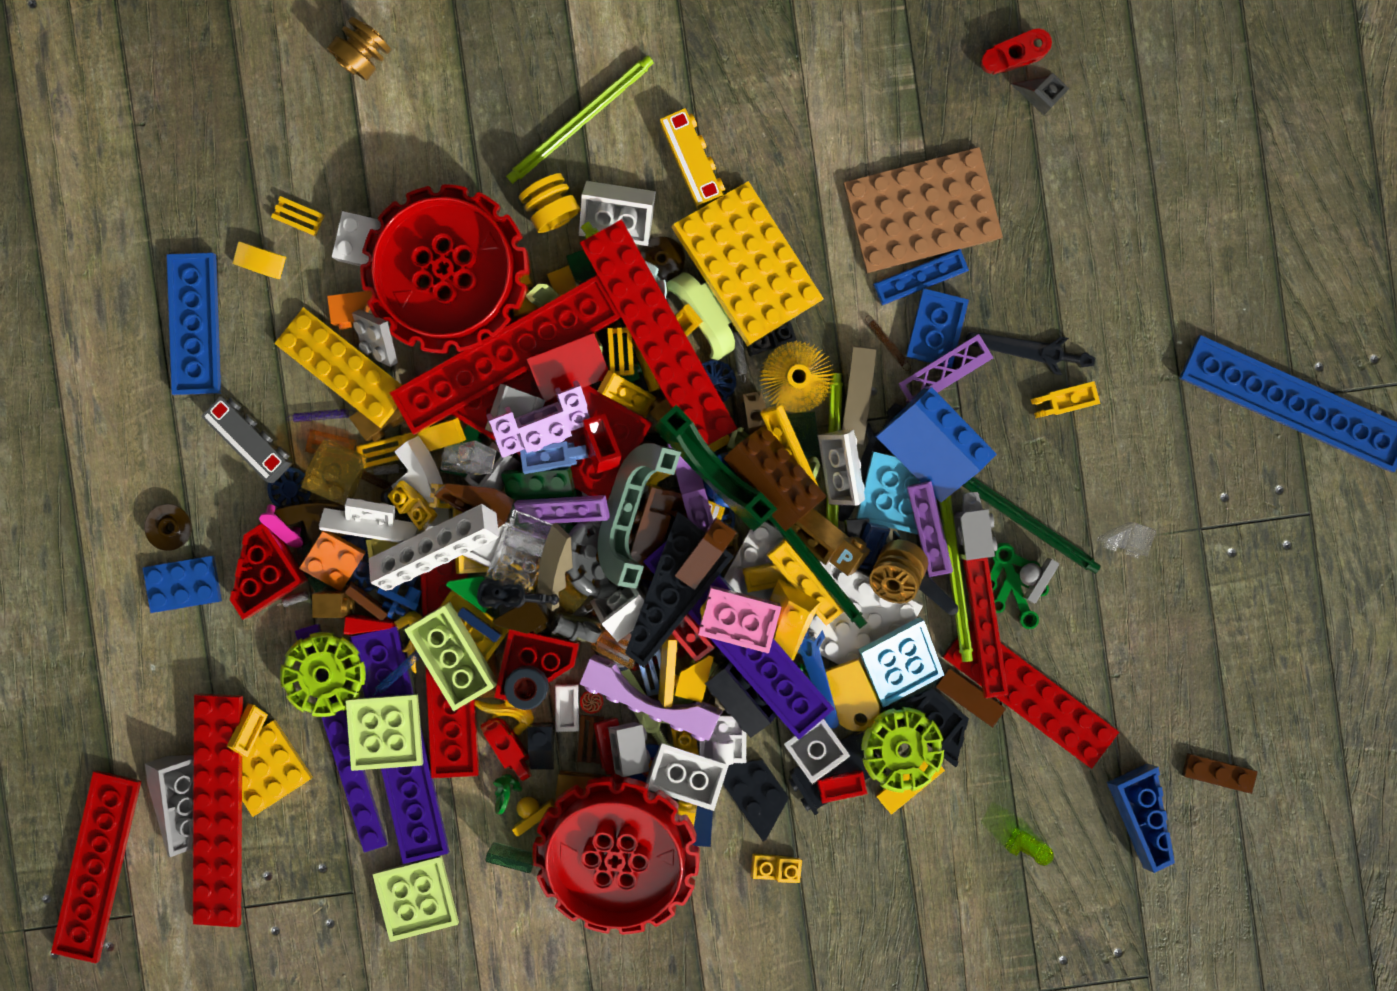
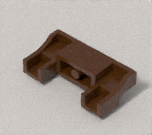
M649 484L644 503L637 510L633 522L634 527L629 535V552L636 562L644 566L640 579L650 581L653 579L654 573L643 561L663 544L671 515L676 516L679 511L688 518L680 490Z

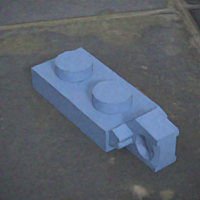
M567 441L549 444L536 452L531 451L527 453L525 449L520 451L524 474L571 467V465L577 464L576 460L589 458L586 445L574 447V443H568Z

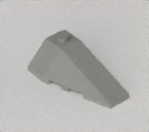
M194 755L165 756L145 763L148 788L167 856L173 857L191 850L193 843Z

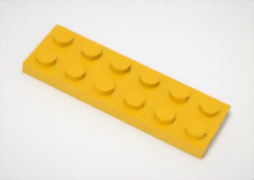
M304 307L274 343L378 427L382 428L398 408L390 392L399 388L402 384Z

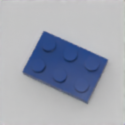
M922 289L906 357L933 363L957 348L969 300ZM955 356L949 358L947 368H952ZM944 361L938 365L944 366Z
M214 556L143 567L150 613L222 601Z

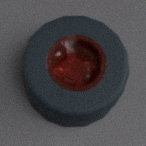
M531 665L520 666L513 670L507 677L504 685L505 696L508 702L521 710H530L539 706L546 698L549 689L548 679L544 672L538 667Z

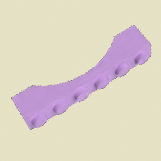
M596 654L590 658L580 685L585 686V689L591 693H601L611 702L626 704L628 709L634 712L642 711L648 714L652 720L667 722L671 728L677 731L685 730L692 733V737L701 741L710 740L722 713V709L704 701L702 703L673 704L672 707H663L660 701L646 696L632 686L623 676L616 663Z

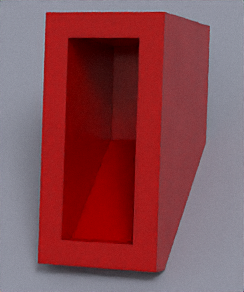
M602 414L582 420L588 454L596 474L619 467L621 453L606 415Z

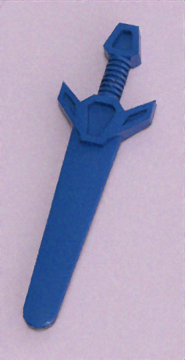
M807 630L798 653L802 656L810 681L834 707V710L824 719L830 728L835 729L839 725V720L819 650L825 635L822 630L818 637L815 638L810 636Z

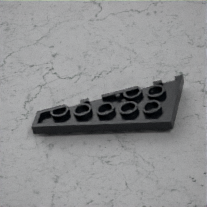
M679 511L676 514L625 654L643 668L734 557L733 554L725 549L695 590L675 577L682 564L705 533Z

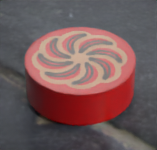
M585 691L580 699L581 708L590 714L600 711L604 703L601 693L595 694Z

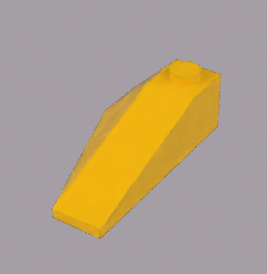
M779 579L769 601L780 603L781 605L773 638L794 661L820 601Z

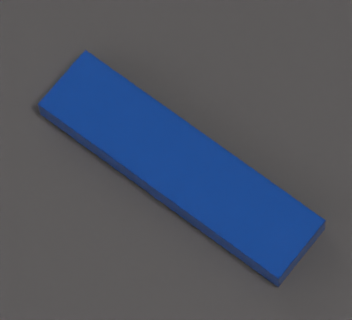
M958 249L876 282L873 286L881 306L965 273L969 269L961 249Z

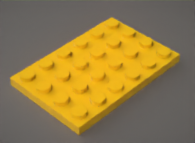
M749 181L674 223L671 227L747 346L824 299Z

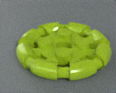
M318 632L310 634V637L304 640L300 638L288 649L285 654V662L281 664L280 682L288 695L286 698L301 712L307 711L316 717H329L336 715V712L342 709L345 711L346 700L358 699L361 694L359 692L360 688L365 684L366 671L364 661L361 662L358 655L360 652L349 640L344 637H335L334 633ZM329 645L337 647L335 653L332 651H327ZM314 646L316 652L309 655L307 648ZM347 658L350 659L353 665L348 669H346V666L343 662V660ZM295 661L302 663L299 670L293 668ZM324 668L328 671L329 677L326 681L317 679L316 672L318 669ZM347 680L353 682L350 689L343 687ZM296 681L299 682L302 688L299 691H296L293 685ZM310 695L318 698L316 704L308 702ZM336 695L338 701L332 704L329 697Z
M902 707L901 710L892 708L879 714L873 719L875 722L870 728L867 727L861 744V750H864V758L862 760L869 776L873 780L879 781L881 787L898 793H903L904 790L916 791L932 781L931 777L934 773L939 772L944 758V750H942L941 745L943 738L939 728L933 720L925 717V713L914 708ZM897 719H903L904 726H898ZM919 724L924 727L921 733L915 730ZM883 727L888 732H885L881 737L878 735V732ZM906 743L909 747V752L906 756L901 757L898 753V748L901 744ZM927 743H932L933 750L928 751ZM873 749H879L880 757H874ZM923 761L928 765L924 772L919 769ZM885 768L891 770L888 776L882 773ZM903 774H909V780L903 781Z

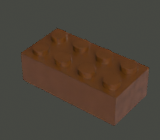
M766 425L737 444L724 458L725 462L741 480L760 491L777 508L772 516L785 531L827 497L773 433L767 429Z

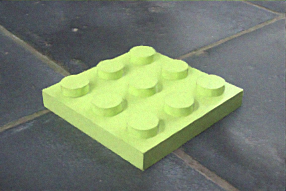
M418 694L346 700L351 771L420 766L423 764Z
M442 855L373 873L390 942L458 925L459 920Z

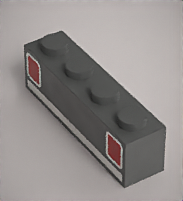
M220 397L201 417L266 482L275 483L293 464L288 459L289 453L280 446L277 448L272 443L273 437L265 430L261 432L256 427L257 421L249 414L244 415L239 410L241 405L236 400Z

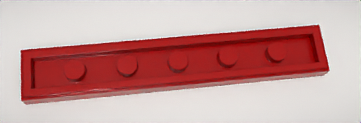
M988 558L963 559L984 698L1006 696L1009 694Z

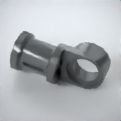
M559 614L553 622L551 633H559L566 636L571 642L579 637L588 642L596 643L602 630L589 621H584L583 623L579 621L573 622L564 618L563 614Z

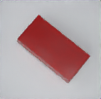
M863 770L817 780L822 804L868 794Z

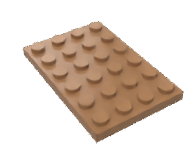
M980 147L847 181L843 184L867 274L1003 238Z

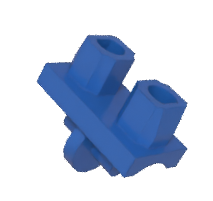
M402 583L391 590L385 591L379 588L377 591L381 596L394 601L393 604L384 601L382 605L383 608L389 610L387 617L393 619L395 614L402 617L405 615L406 610L400 608V604L418 612L420 608L418 603L422 592L410 586L405 597L397 594Z

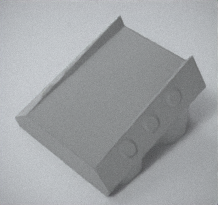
M500 384L491 415L493 418L506 413L505 408L510 407L514 418L543 408L545 400ZM488 421L485 429L492 432Z

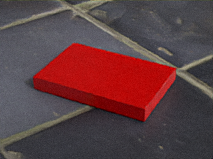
M594 332L526 357L542 399L545 402L557 398L555 389L558 387L561 391L574 387L573 381L577 380L581 388L603 380L608 372Z

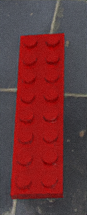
M969 620L973 661L962 662L961 653H959L958 636L942 657L982 687L973 624ZM1001 643L1009 695L996 698L1092 769L1119 734V731Z
M98 770L93 772L51 953L95 964L100 961L142 781Z

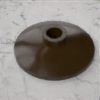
M660 236L649 240L648 246L643 245L640 250L643 259L658 268L657 276L660 280H665L666 283L681 274L684 268L685 255L683 249L675 240L669 237ZM659 255H665L666 261L660 263L658 262L657 257Z
M172 504L157 506L148 514L144 524L146 538L154 547L164 551L179 549L188 541L192 531L190 517L182 508ZM169 523L174 525L172 532L168 530Z

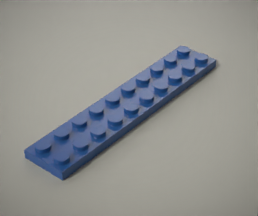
M1197 336L1179 379L1386 471H1396V421L1204 336Z

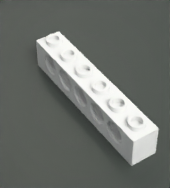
M480 504L370 557V583L385 591L391 590L401 583L410 581L418 575L450 562L452 559L468 554L480 546L487 545L489 542L499 538L496 512Z

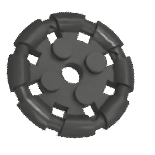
M602 521L578 522L569 533L571 536L573 568L566 571V574L570 575V582L580 593L586 596L592 595L595 599L609 598L619 589L623 590L625 587L617 586L614 583L611 584L603 573L600 562L596 560L598 536ZM577 545L581 546L579 554L575 552Z

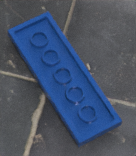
M167 254L172 395L221 394L216 254Z

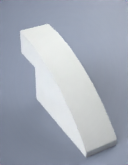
M417 436L406 441L395 451V454L408 469V472L395 482L392 488L394 489L399 481L403 480L413 487L428 503L434 502V498H430V493H435V488H431V483L443 484L430 452L420 437ZM433 508L438 516L426 530L449 520L448 508Z

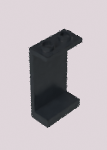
M862 730L855 731L840 740L850 757L821 778L863 770L865 780L870 778L862 760L864 758V750H861L864 736ZM873 750L874 757H878ZM798 765L789 771L792 778L788 780L794 791L800 790L803 798L800 800L807 812L812 810L813 814L816 815L818 814L817 809L827 803L822 804L817 781L812 784Z

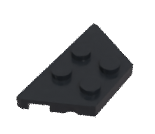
M931 687L886 708V710L892 708L901 710L902 707H909L925 713V717L933 720L941 732L944 759L955 768L958 766L959 753L963 746L964 732L967 729L969 718ZM898 719L902 724H904L903 719ZM919 724L915 730L921 733L924 727Z
M762 758L747 761L746 763H733L728 766L723 785L764 842L786 805L789 796Z

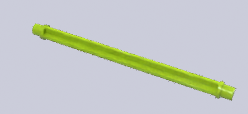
M648 55L642 60H638L619 79L615 80L547 140L513 167L512 171L506 176L512 184L518 179L521 180L539 162L544 160L585 123L619 96L629 85L646 73L648 68L654 64L653 60Z
M831 373L833 374L831 375L833 380H831L832 384L829 385L831 389L829 396L828 433L841 430L843 383H841V373ZM827 495L826 519L838 528L839 505L829 504Z
M950 495L940 503L943 531L953 572L949 573L952 596L959 609L957 614H955L960 647L959 653H961L962 662L973 661V648L971 647Z

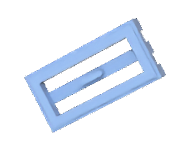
M659 649V650L655 653V655H656V657H657V661H658L659 668H660V665H661V652H660V649ZM651 658L649 666L655 689L651 690L646 668L640 666L647 696L659 694V682L653 658Z

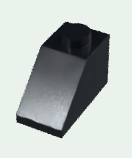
M554 722L532 723L528 726V754L531 770H554Z

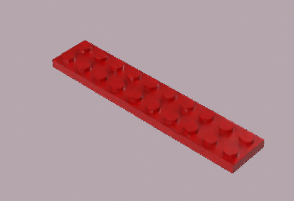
M622 219L580 242L671 408L677 405L693 421L707 445L737 430L734 421Z
M597 275L506 326L496 336H489L483 339L481 345L462 351L390 392V395L411 432L415 435L495 390L500 384L504 385L530 370L526 357L585 334L595 333L620 319L621 316Z
M452 559L448 563L421 574L423 617L437 610L452 591L446 586L449 580L469 577V573L456 574V559ZM426 667L431 778L478 776L479 759L475 699L453 711Z
M202 693L194 695V925L237 928L241 925L242 756L227 747L243 715V696Z

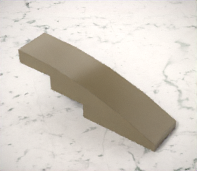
M853 345L846 386L842 430H854L857 444L864 445L876 348Z
M554 523L545 542L540 561L538 593L550 596L557 594L559 597L558 592L566 588L565 572L573 568L571 536L557 523ZM559 602L556 605L551 603H545V605L553 611L559 607Z

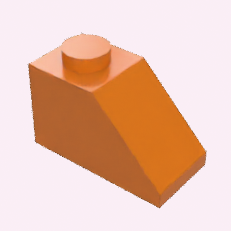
M362 291L327 296L331 324L338 326L339 329L353 328L354 318L352 313L359 309L365 312L370 310L367 301L371 299L372 292Z

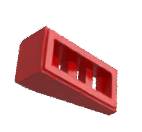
M350 614L345 618L344 634L350 635L390 629L396 626L394 623L395 619L384 618L382 621L373 616Z

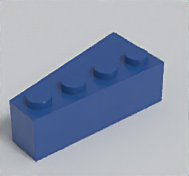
M1147 763L1107 782L1142 867L1155 873L1174 864L1175 861L1170 833L1167 830V813L1163 807V790L1158 777L1160 775L1159 767Z

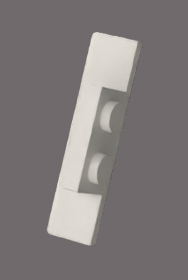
M347 498L345 511L324 508L319 524V529L323 531L397 543L404 542L416 536L417 527L413 522L395 520V506L386 503L368 502L362 499Z

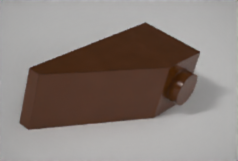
M445 484L434 495L463 513L483 504L496 512L498 528L506 523L514 503V499L507 496L505 492L487 487Z
M715 517L675 577L695 590L736 535V530Z

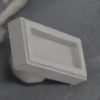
M1047 558L1041 568L1034 563L1024 565L1020 571V579L1029 588L1023 598L1035 604L1057 570L1059 563Z

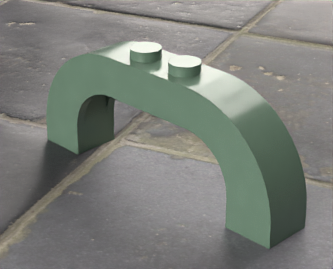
M652 443L640 445L629 453L617 473L607 504L610 517L608 520L601 522L598 536V557L605 576L617 586L637 589L644 566L636 562L630 555V531L644 488L651 475L657 471L674 475L681 454L676 449Z

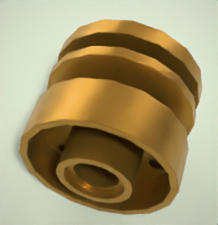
M351 17L348 22L355 31L344 26L342 30L349 39L345 41L336 36L327 47V50L336 57L335 60L353 75L357 74L367 81L376 70L370 61L371 57L382 62L384 58L377 50L379 49L388 54L392 49L371 26Z
M889 541L883 546L870 574L871 588L880 598L891 603L901 604L911 601L915 598L928 568L926 554L920 547L909 541Z

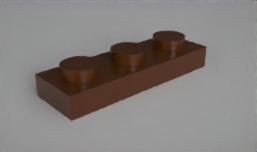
M1187 753L1182 776L1252 794L1258 771Z

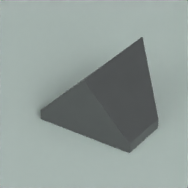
M1054 73L1046 77L1011 83L1043 115L1069 90Z

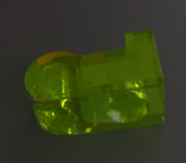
M1015 827L1005 846L1013 855L1018 856L1019 852L1022 851L1042 866L1050 864L1054 858V852L1045 842Z

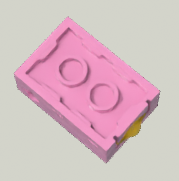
M711 585L707 600L700 608L701 622L698 635L769 653L781 605L780 603Z

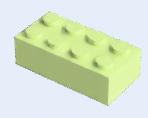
M451 602L404 629L453 711L493 689L498 683L497 678Z

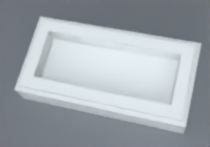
M555 684L556 732L579 731V684Z

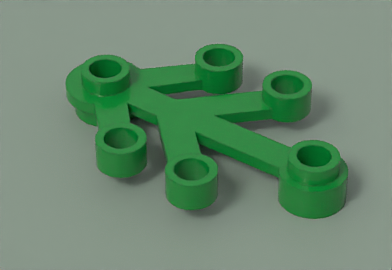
M999 543L997 544V551H994L995 557H992L994 565L990 571L993 591L997 588L996 580L1002 568H1004L1006 578L997 598L994 599L995 603L999 601L1002 604L1001 609L996 610V613H1001L1005 610V602L1012 589L1021 613L1019 615L1020 625L1026 629H1034L1039 623V617L1037 613L1029 609L1026 599L1023 598L1024 593L1021 585L1029 588V586L1021 581L1020 574L1015 572L1013 564L1023 567L1026 564L1035 563L1040 568L1041 566L1037 561H1029L1015 555V550L1010 544ZM1001 550L1007 552V556L1003 559L999 556ZM1048 585L1046 586L1045 591L1041 594V596H1046L1048 594ZM1026 615L1031 616L1032 619L1030 623L1024 622V617Z

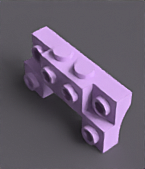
M577 380L573 381L574 387L564 391H561L559 387L555 389L559 403H553L517 418H514L510 407L505 408L506 413L494 418L491 413L486 415L502 458L524 449L527 453L531 451L536 452L549 444L560 443L567 437L572 436L571 431L583 427L582 420L588 419L590 416L582 388Z

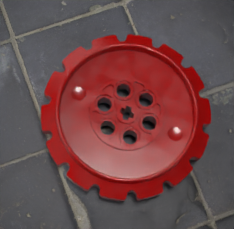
M449 184L441 185L440 191L434 193L430 186L408 192L406 194V203L400 205L397 201L392 202L378 217L381 227L378 230L370 229L366 237L362 253L368 256L369 260L366 264H361L360 275L362 289L366 292H372V297L367 301V304L375 318H381L391 323L390 333L392 336L411 347L420 341L422 351L435 354H449L452 346H456L458 352L482 344L483 337L486 334L494 337L503 328L510 325L512 319L509 317V311L512 309L520 310L528 287L521 283V278L530 273L528 251L525 247L517 246L523 236L516 223L508 214L499 216L501 206L481 192H477L475 196L469 197V190L466 187ZM448 240L450 243L449 248L446 251H440L441 242ZM463 252H470V259L465 263H461V254ZM423 253H428V262L421 264L420 256ZM444 265L448 267L447 274L442 273V266ZM465 275H470V284L462 287L461 279ZM428 276L430 279L429 285L421 288V279ZM444 288H450L451 291L447 299L441 298V291Z
M611 776L590 779L587 781L586 789L574 785L559 795L555 803L557 808L550 806L544 813L537 828V833L541 836L536 837L533 843V865L541 868L538 871L537 880L545 896L548 898L555 897L557 899L555 908L571 921L581 919L585 921V928L606 934L610 932V929H618L621 935L644 932L646 923H651L657 927L672 918L676 912L675 905L684 906L695 887V879L692 876L698 875L700 865V848L692 845L696 842V831L686 814H677L679 804L662 790L651 793L648 790L649 784L646 782L625 777L623 782L618 784L614 782ZM600 835H607L609 839H604ZM629 836L633 840H626L624 837ZM588 853H594L597 857L590 856ZM635 856H642L644 859L640 860ZM605 872L608 876H603L600 873ZM623 874H630L632 877H626Z

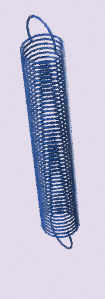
M417 650L406 661L404 660L403 664L399 665L393 673L391 672L388 675L389 678L386 677L375 688L379 687L383 692L388 689L389 685L395 682L390 677L393 676L396 680L401 677L402 673L398 670L411 661L410 659L416 656V653L419 655ZM416 660L413 661V662H414L413 664L410 663L411 665H410V666L407 665V666L410 668L412 665L415 664Z

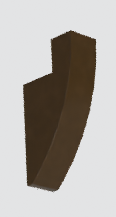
M327 499L299 501L280 506L275 509L274 513L286 526L303 520L314 545L323 531L319 529V524L324 508L345 511L346 502ZM332 532L339 537L346 535L342 533Z

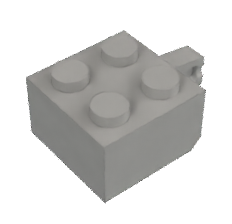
M978 492L964 493L962 511L956 512L953 516L959 558L973 560L995 557L994 551H997L996 537H992L991 528L994 527L993 514L989 513V509H983Z

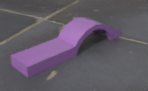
M680 456L675 472L688 519L706 532L713 522V517L702 478Z

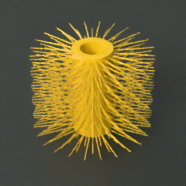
M791 341L782 349L784 350L780 352L782 354L775 357V354L771 352L773 357L771 356L770 358L768 355V364L767 361L766 364L765 362L762 363L765 366H763L764 370L760 372H765L766 374L761 375V377L774 378H764L760 381L777 380L763 383L762 385L776 382L780 383L772 386L781 384L779 385L781 386L767 396L770 397L779 391L769 401L778 396L772 404L777 403L779 405L780 403L784 405L783 408H786L784 410L793 411V409L796 411L801 405L807 404L800 409V412H802L805 407L812 404V401L815 402L814 404L820 403L816 395L823 399L822 393L824 395V389L825 394L827 388L831 389L828 385L832 383L826 381L833 379L818 377H828L833 374L816 375L831 370L817 373L813 372L818 370L812 371L822 366L819 365L813 368L826 359L824 358L814 364L824 355L822 354L817 357L822 350L815 353L814 346L801 347L803 344L806 345V342L801 344V341L798 343L797 341L794 343ZM795 345L799 347V350H803V352H798L797 350L794 354L793 349ZM793 372L800 375L799 383L793 381Z

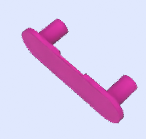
M272 504L267 505L266 513H262L259 517L260 522L287 545L301 547L304 542L300 537L301 528L293 527V530L289 529L283 521L274 515L275 506Z

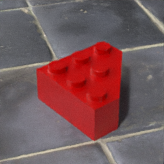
M263 523L243 536V546L237 563L234 588L231 591L230 602L241 619L244 620L254 616L309 580L304 571L299 569L300 565L286 543Z
M509 629L494 698L507 700L504 691L506 679L513 670L520 666L531 665L538 667L544 672L548 683L570 670L576 664L580 641L571 642L569 639L550 636L547 633L539 632L534 634L531 631L526 634ZM528 678L520 680L517 686L519 693L525 697L536 690L535 683Z

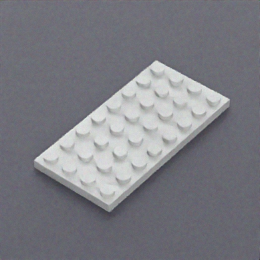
M765 521L754 532L750 529L729 567L724 579L735 592L765 600L770 599L774 588L747 592L743 568L773 563L766 553L785 538L772 523ZM818 560L856 608L863 613L862 616L868 623L859 629L843 612L826 626L815 613L808 631L810 636L817 638L823 630L825 639L819 648L821 655L837 664H842L859 657L861 658L859 648L916 619L923 604L915 599L901 604L888 602L880 598L873 591L868 574L857 570L854 574L847 576L830 562L824 565Z

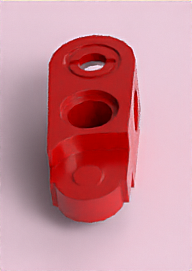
M1040 28L1020 34L986 50L980 62L981 68L986 73L994 75L1038 62L1051 49L1052 38L1047 31ZM1040 39L1042 41V45L1040 47H1036L1033 42ZM1009 50L1017 51L1019 58H1012L1009 55Z
M491 718L482 723L480 726L481 730L503 767L514 769L522 781L530 778L531 772L525 762L529 759V754L508 723L501 718Z

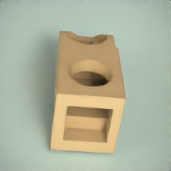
M762 391L743 394L749 436L765 425L760 414L766 408Z

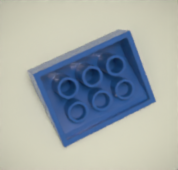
M927 386L875 436L920 483L932 482L935 498L940 503L980 472L997 455L932 387Z

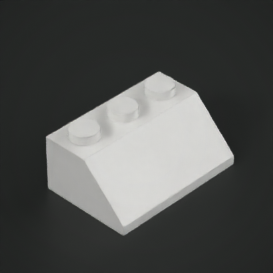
M586 181L581 200L579 236L586 235L581 226L588 221L593 228L600 232L622 219L635 244L648 246L656 191Z
M839 430L818 435L829 504L859 505L865 500V487L862 482L861 462L858 458L857 438L854 430Z
M661 743L651 763L646 783L649 784L648 790L654 792L662 790L670 797L714 811L729 765Z

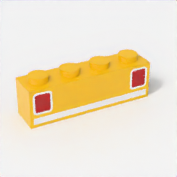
M686 108L661 118V128L697 210L723 196L722 192L725 191L721 178L716 179L713 170L716 169L712 157H707L704 149L707 147L702 135L697 136L694 127H697V123L693 114H688Z

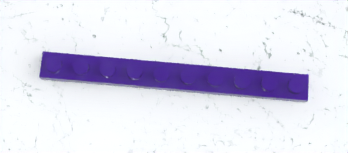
M318 623L296 630L295 634L297 640L300 638L304 640L310 637V634L322 631ZM314 646L307 648L309 655L316 652ZM324 668L318 669L316 672L317 679L326 681L329 677L328 671ZM336 695L329 697L332 704L338 701ZM342 709L336 712V715L322 717L363 852L365 853L384 847L388 842L365 770L351 771L347 711Z

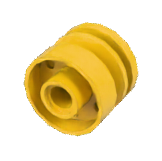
M561 173L537 180L519 195L520 201L527 203L524 206L527 212L538 210L530 218L538 233H545L565 225L581 211L573 195L562 197L569 190L567 184H563L565 180Z

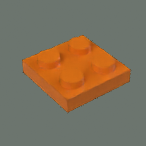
M322 531L299 569L342 591L366 551L330 531Z

